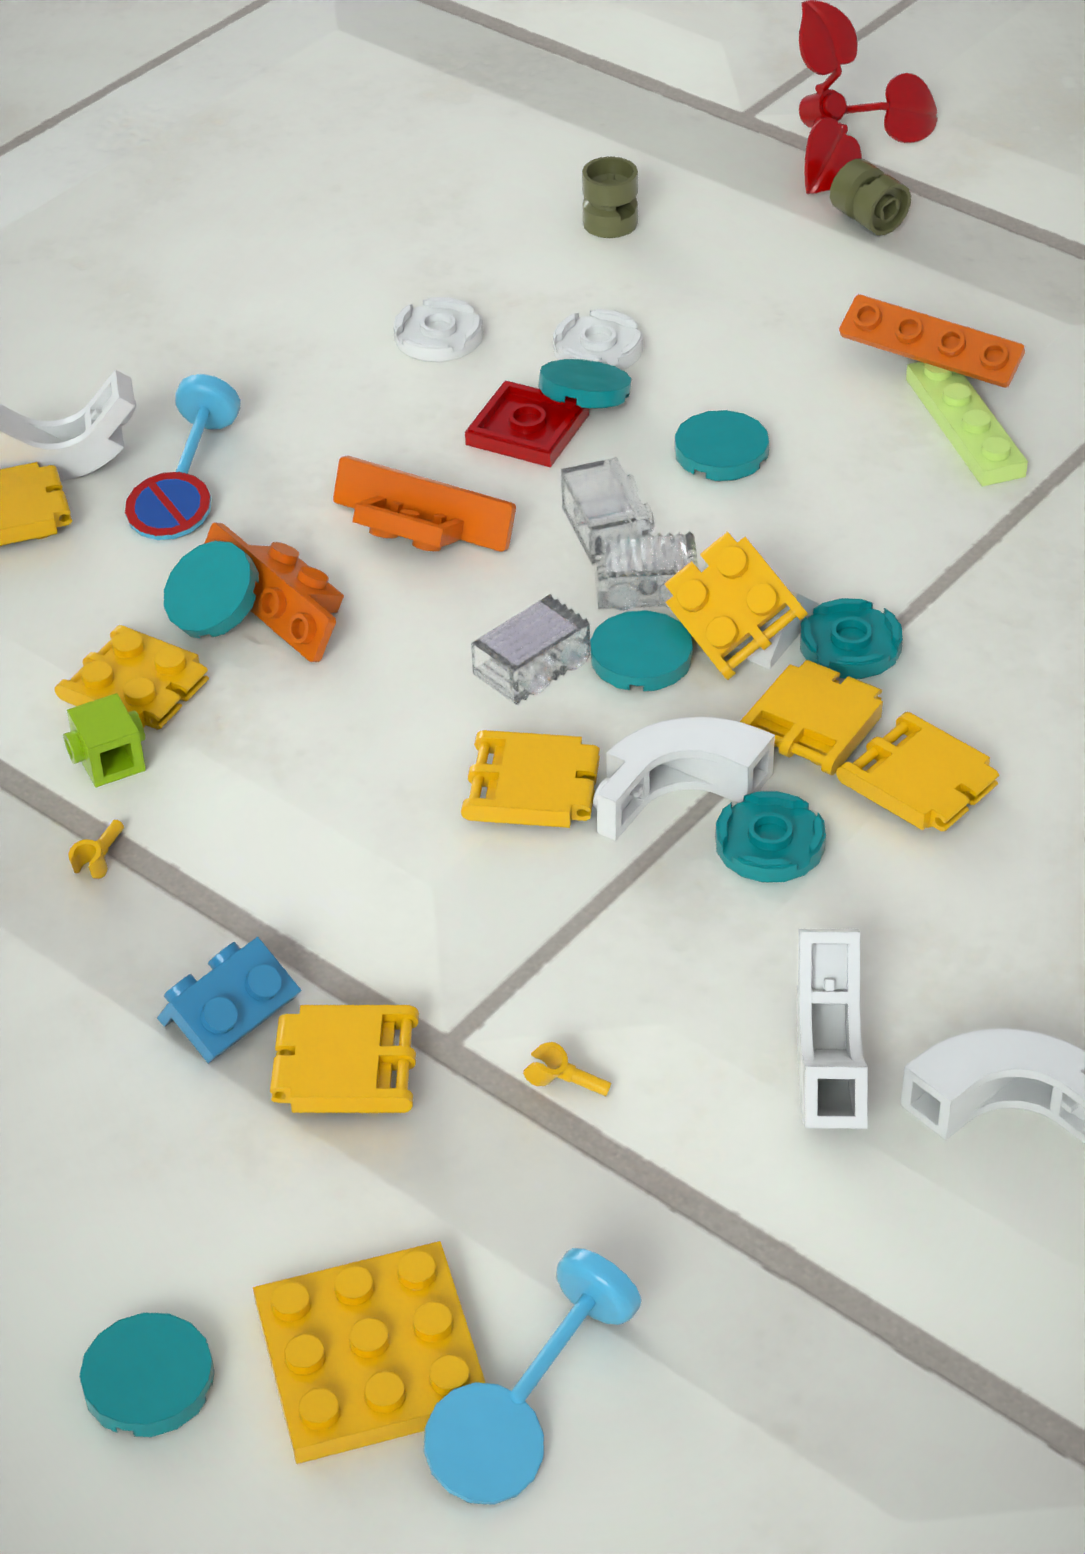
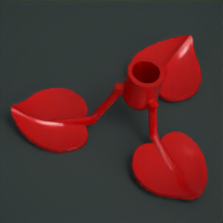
M807 0L801 3L802 20L799 30L801 57L807 68L818 75L831 73L823 83L816 85L817 93L805 96L799 104V116L802 122L807 127L812 128L806 145L804 173L806 193L814 194L830 190L835 176L844 165L854 159H862L859 143L854 137L846 135L848 131L847 125L838 123L844 114L886 110L884 118L886 133L898 142L913 143L925 139L933 132L937 124V108L927 84L920 77L912 73L896 75L889 81L885 91L887 102L847 106L844 96L835 90L829 89V87L841 76V65L849 64L856 58L858 43L855 29L848 17L836 7L821 1Z

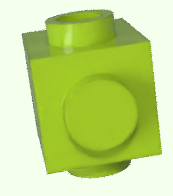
M117 693L67 709L71 730L63 734L67 752L73 764L82 762L95 788L146 771L141 741H144L146 737L141 719L135 710L127 711Z

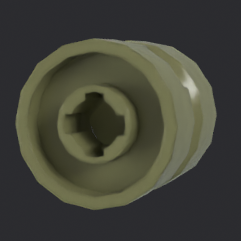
M612 156L600 157L584 165L582 170L584 229L590 234L602 238H618L630 234L636 229L638 224V202L636 199L638 193V170L636 165L627 159Z
M854 159L844 165L835 176L830 188L832 205L876 235H886L893 232L905 219L911 205L909 188L890 175L885 174L865 159Z

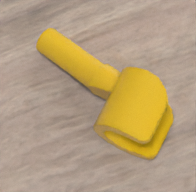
M113 820L98 840H80L70 848L68 855L74 873H79L82 866L89 862L92 878L100 879L106 875L108 868L104 856L111 844L124 829L122 822Z
M554 1042L541 1044L531 1053L534 1058L542 1060L547 1066L542 1063L532 1062L523 1071L526 1080L538 1087L546 1086L555 1078H560L605 1097L612 1084L568 1063L567 1053L564 1048Z

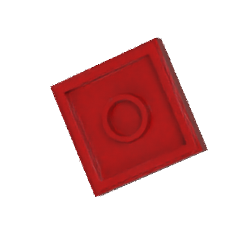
M504 381L465 431V445L551 467L589 416V408H582L576 405L577 398L565 396V402L560 403L545 396L538 388Z

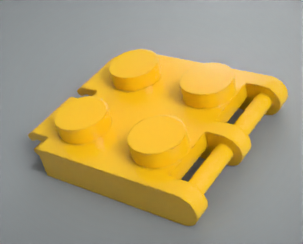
M34 462L0 469V547L6 544L30 539H43L50 535L58 534L57 527L67 526L72 522L71 512L65 493L62 490L63 486L56 466L39 467L38 463Z
M727 531L700 553L701 557L709 565L705 570L701 572L691 561L664 585L673 595L665 603L721 674L729 680L736 674L733 670L758 648L767 649L772 645L769 639L796 617L801 621L808 613L750 541L743 537L740 541L736 542ZM788 605L790 610L762 632L760 628ZM752 636L754 638L729 660L726 661L724 659L725 656L748 637Z
M118 625L110 633L111 640L97 653L90 652L82 661L83 667L70 680L62 679L55 686L54 690L61 700L75 706L117 693L128 712L135 710L138 713L143 728L147 725L159 730L182 707V704L177 702L179 700L188 701L209 680V677L207 675L203 676L208 669L199 663L198 654L128 627Z
M805 660L800 667L789 664L740 722L774 734V747H779V754L789 758L796 754L821 766L822 772L834 775L837 768L847 760L882 717L883 701H881V697H878L882 693V689L850 676L839 684L840 681L836 680V678L840 676V672L810 660Z
M904 712L896 719V727L883 738L874 737L866 745L867 751L853 763L845 762L836 770L839 781L921 830L934 827L939 831H946L969 811V808L966 806L967 804L975 805L998 785L995 779L999 777V773L989 766V756L910 712ZM903 734L907 736L896 746L892 744ZM873 759L877 761L867 771L863 770Z
M482 730L476 734L474 746L478 750L476 764L470 766L468 772V781L472 785L469 798L462 802L461 815L463 818L470 821L570 828L571 820L587 821L591 818L595 793L594 785L597 780L600 760L599 747L582 744V737L491 730ZM489 753L494 754L492 764H487ZM482 787H487L486 798H480Z
M300 1005L299 1014L280 1015L275 1044L277 1053L273 1060L270 1086L271 1100L276 1103H291L292 1113H406L410 1111L413 1107V1093L408 1090L409 1070L414 1068L416 1064V1051L411 1048L412 1029L419 1022L418 1009L411 1005ZM395 1029H400L399 1046H395ZM392 1071H397L396 1088H391Z

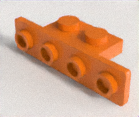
M860 294L855 296L839 328L840 334L844 338L1003 388L1010 385L1025 354L1024 345Z
M343 456L339 459L333 501L337 504L354 508L352 522L370 527V534L382 538H397L398 536L413 540L412 545L426 551H440L443 546L459 540L500 552L509 548L516 513V505L514 503L355 457Z
M212 523L204 544L212 541L233 543L252 558L259 572V583L255 581V588L253 590V593L257 596L250 611L309 662H320L336 624V618L330 613H338L344 595L328 582L329 577L324 572L309 567L303 562L295 548L280 542H273L271 546L248 545L223 523Z

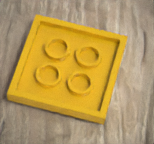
M441 1241L253 1287L255 1304L296 1464L422 1432L435 1405L449 1392L474 1382L486 1383Z

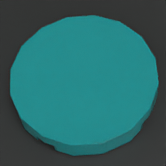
M563 359L542 365L538 387L545 396L556 402H565V396L577 398L576 405L582 408H609L618 406L625 402V398H629L632 379L627 372L612 365L582 359Z
M728 410L700 413L691 416L680 424L675 434L674 449L676 460L686 471L694 474V469L704 472L706 479L714 481L737 480L752 475L760 469V463L763 460L766 462L769 455L768 432L758 420L744 413Z
M212 541L197 546L180 559L168 577L164 588V609L169 620L183 632L194 638H200V636L208 634L216 637L227 633L240 624L253 607L257 596L253 593V590L255 588V581L259 583V572L252 558L231 542Z
M836 599L820 604L813 609L812 616L808 617V619L804 618L800 630V651L806 660L840 672L838 678L846 679L850 676L855 679H864L879 675L895 665L902 651V626L895 615L884 608V613L873 609L872 602L863 599Z
M647 610L624 612L608 618L595 629L590 640L591 664L602 680L616 688L630 690V685L643 686V691H656L675 684L687 674L693 655L691 634L681 622L666 614Z
M779 791L754 792L744 795L743 802L737 803L733 807L731 802L722 809L716 821V852L726 867L744 878L759 882H786L806 875L819 864L825 851V823L821 815L818 813L816 816L814 812L809 810V803L798 796Z
M141 1313L118 1320L96 1336L84 1353L79 1377L88 1411L103 1427L117 1432V1428L123 1431H133L134 1437H154L178 1429L199 1413L206 1402L205 1395L210 1389V1385H213L215 1371L207 1340L191 1322L169 1313Z

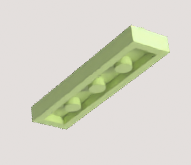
M923 362L907 364V382L981 486L1026 477L1028 461L964 375Z

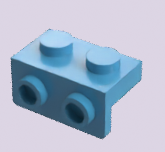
M258 936L243 948H240L236 942L229 944L208 962V965L212 968L209 973L198 981L192 974H189L164 994L165 999L169 1003L157 1019L164 1027L174 1021L208 1064L296 998L302 991Z

